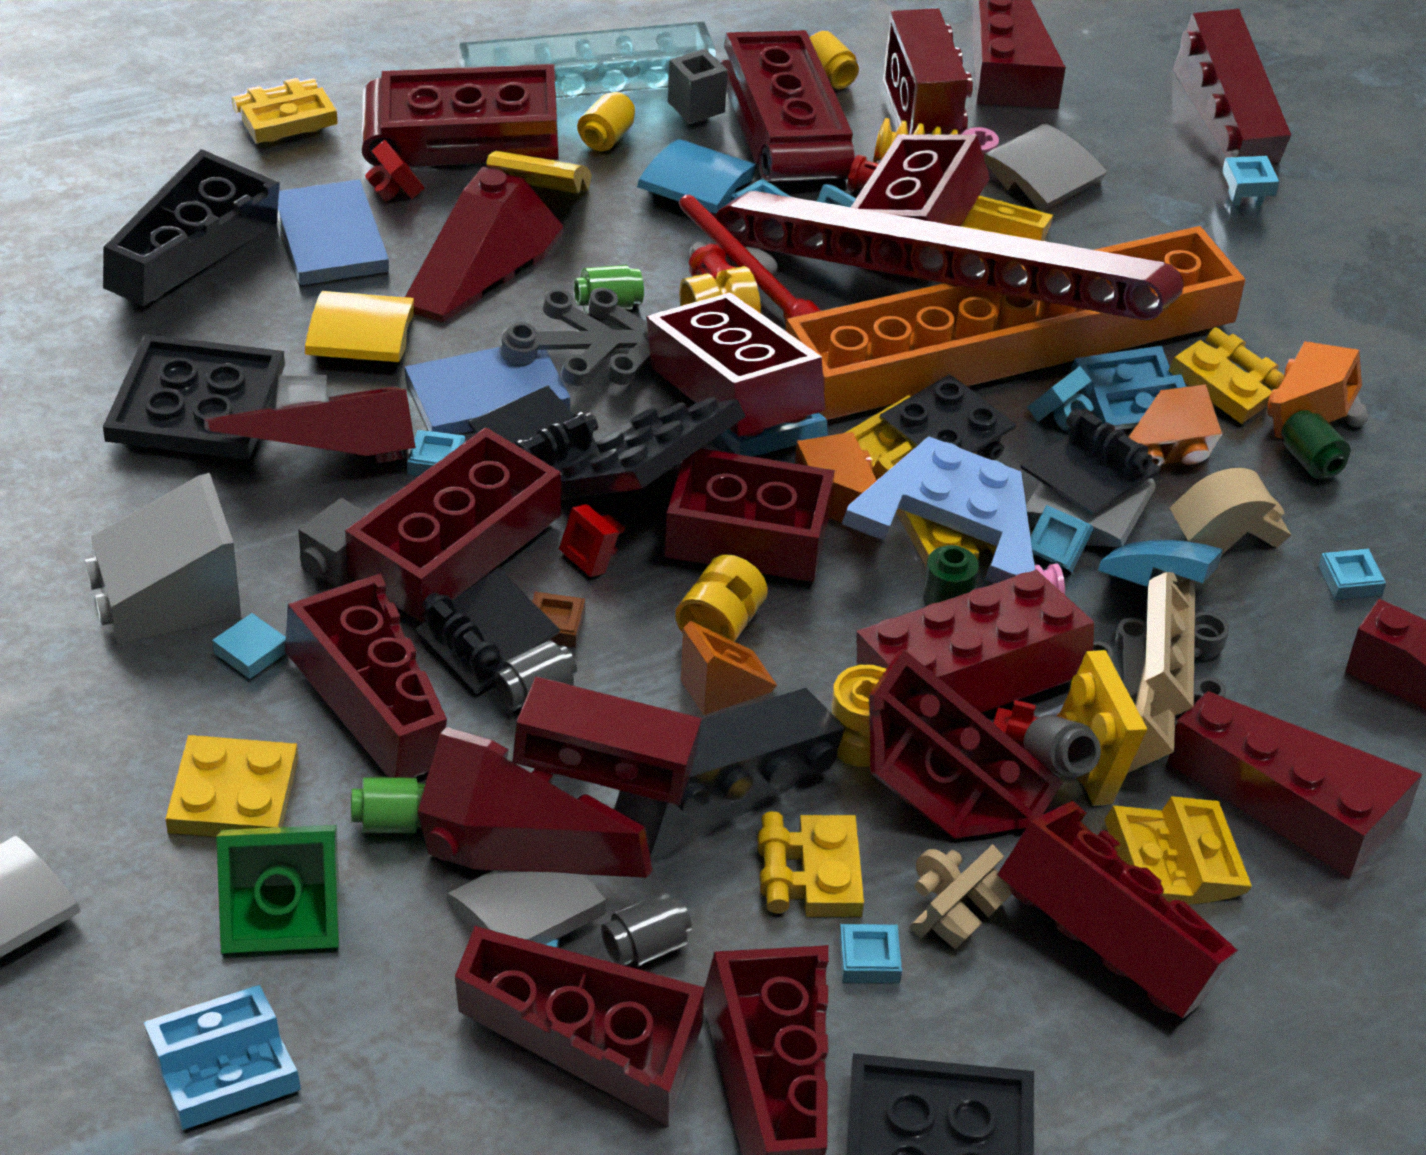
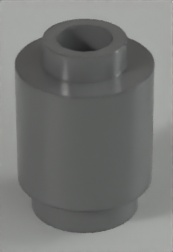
M549 640L504 662L503 669L494 674V680L506 706L510 710L516 711L523 707L535 676L574 686L573 676L577 674L578 670L571 652L565 646L558 647L553 641Z
M1045 715L1033 721L1025 733L1024 749L1053 773L1070 778L1079 777L1093 770L1100 759V742L1094 732L1084 724L1053 715Z
M661 892L613 913L611 921L601 926V935L606 950L614 963L624 966L630 964L636 968L687 944V932L692 929V923L683 902L678 898L672 900L668 894Z

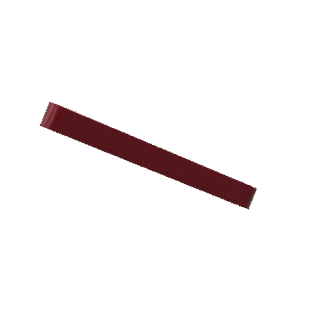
M747 191L719 209L716 214V219L743 246L1139 320H1152L1158 317L1179 298L1184 287L1179 271L1172 265L1164 262L758 191ZM1106 279L1112 284L1113 288L1107 283ZM1149 286L1156 291V293H1157L1158 296H1156V295L1151 291V289L1149 288Z

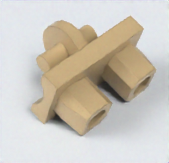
M992 844L961 874L958 866L963 860L957 851L950 850L947 854L933 849L925 851L916 861V871L920 879L915 883V888L922 896H927L931 892L938 894V896L909 927L921 939L933 929L943 940L954 949H957L982 924L961 902L965 896H968L987 917H990L1012 895L1009 889L1010 885L997 876L998 871L994 868L1005 856Z

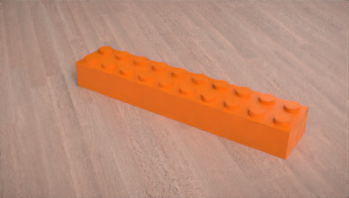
M1197 226L1095 249L1096 251L1164 262L1172 265L1179 271L1184 285L1182 294L1165 311L1152 320L1133 319L944 283L789 318L786 321V332L822 357L825 410L819 413L828 420L894 404L908 395L910 397L948 374L954 376L965 386H970L1071 362L1075 358L1100 355L1236 322L1246 279L1203 228ZM1106 279L1107 283L1113 288L1112 284ZM1149 286V288L1151 289V291H1152L1156 296H1158L1157 293H1156V291Z

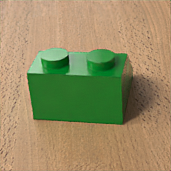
M337 825L221 830L216 836L221 953L339 947Z

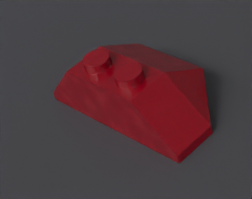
M905 649L898 651L869 694L870 773L950 838L1027 828L1032 820L1043 815L1063 784L1059 777Z

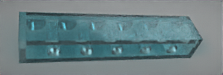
M701 21L459 43V67L554 64L557 99L613 92L622 93L668 88L669 59L707 49L715 57V47L705 22Z

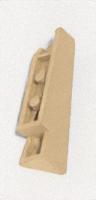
M1165 572L1149 580L1146 658L1135 706L1147 727V731L1127 773L1173 753L1175 716L1194 707L1195 581L1185 577L1176 579L1175 574L1172 572Z

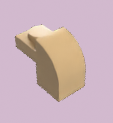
M1246 468L1224 469L1206 476L1194 484L1170 507L1172 514L1189 542L1223 549L1222 555L1247 532L1276 548L1291 536L1281 518L1285 514L1283 508L1269 494L1258 474Z

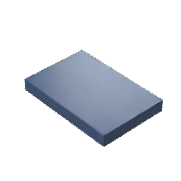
M360 179L279 191L277 217L299 285L389 272V258Z
M500 347L405 366V380L428 431L461 434L473 431L468 425L470 420L549 385L569 410L571 397L546 350H538L535 360L528 365L522 366L514 365L504 360L499 352Z

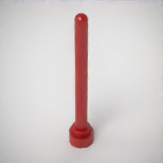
M684 195L680 199V208L716 245H719L738 267L745 266L749 268L757 286L783 311L785 327L786 321L789 318L821 311L811 300L796 299L694 196Z

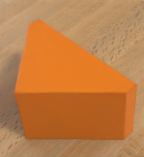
M689 621L683 628L680 680L703 715L769 694L777 687V684L753 650L692 621Z

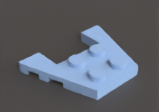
M930 436L850 503L842 521V525L885 540L897 509H901L995 545L996 550L985 578L987 581L998 583L1013 578L1018 574L1035 570L1021 471Z

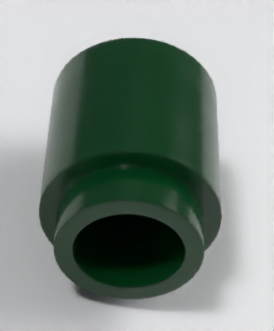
M1302 410L1293 414L1283 425L1281 434L1284 438L1285 448L1313 478L1324 479L1333 477L1346 467L1351 452L1350 445L1322 415L1312 413L1309 410Z
M956 545L942 546L933 550L927 559L922 594L924 604L928 606L933 603H939L974 590L979 569V562L976 556L969 550Z

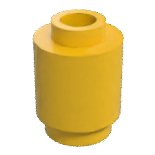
M820 31L810 36L831 86L836 89H843L851 85L859 73L856 56L829 31Z
M619 92L602 95L578 121L577 129L582 141L597 151L611 149L633 125L635 116L633 102L626 95Z

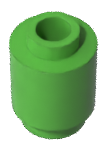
M628 265L583 268L580 278L574 279L573 292L575 302L578 306H583L586 314H591L588 310V303L591 292L596 288H608L614 291L618 296L617 305L627 311L631 310L634 305H641L643 303L644 283L638 268L630 269Z
M363 777L362 789H351V822L362 823V834H416L417 828H422L418 808L426 783H417V778Z

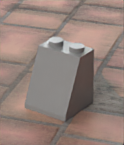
M210 473L195 477L91 536L94 558L85 559L86 572L91 590L101 588L102 593L95 594L101 625L111 624L117 644L241 617L234 543Z

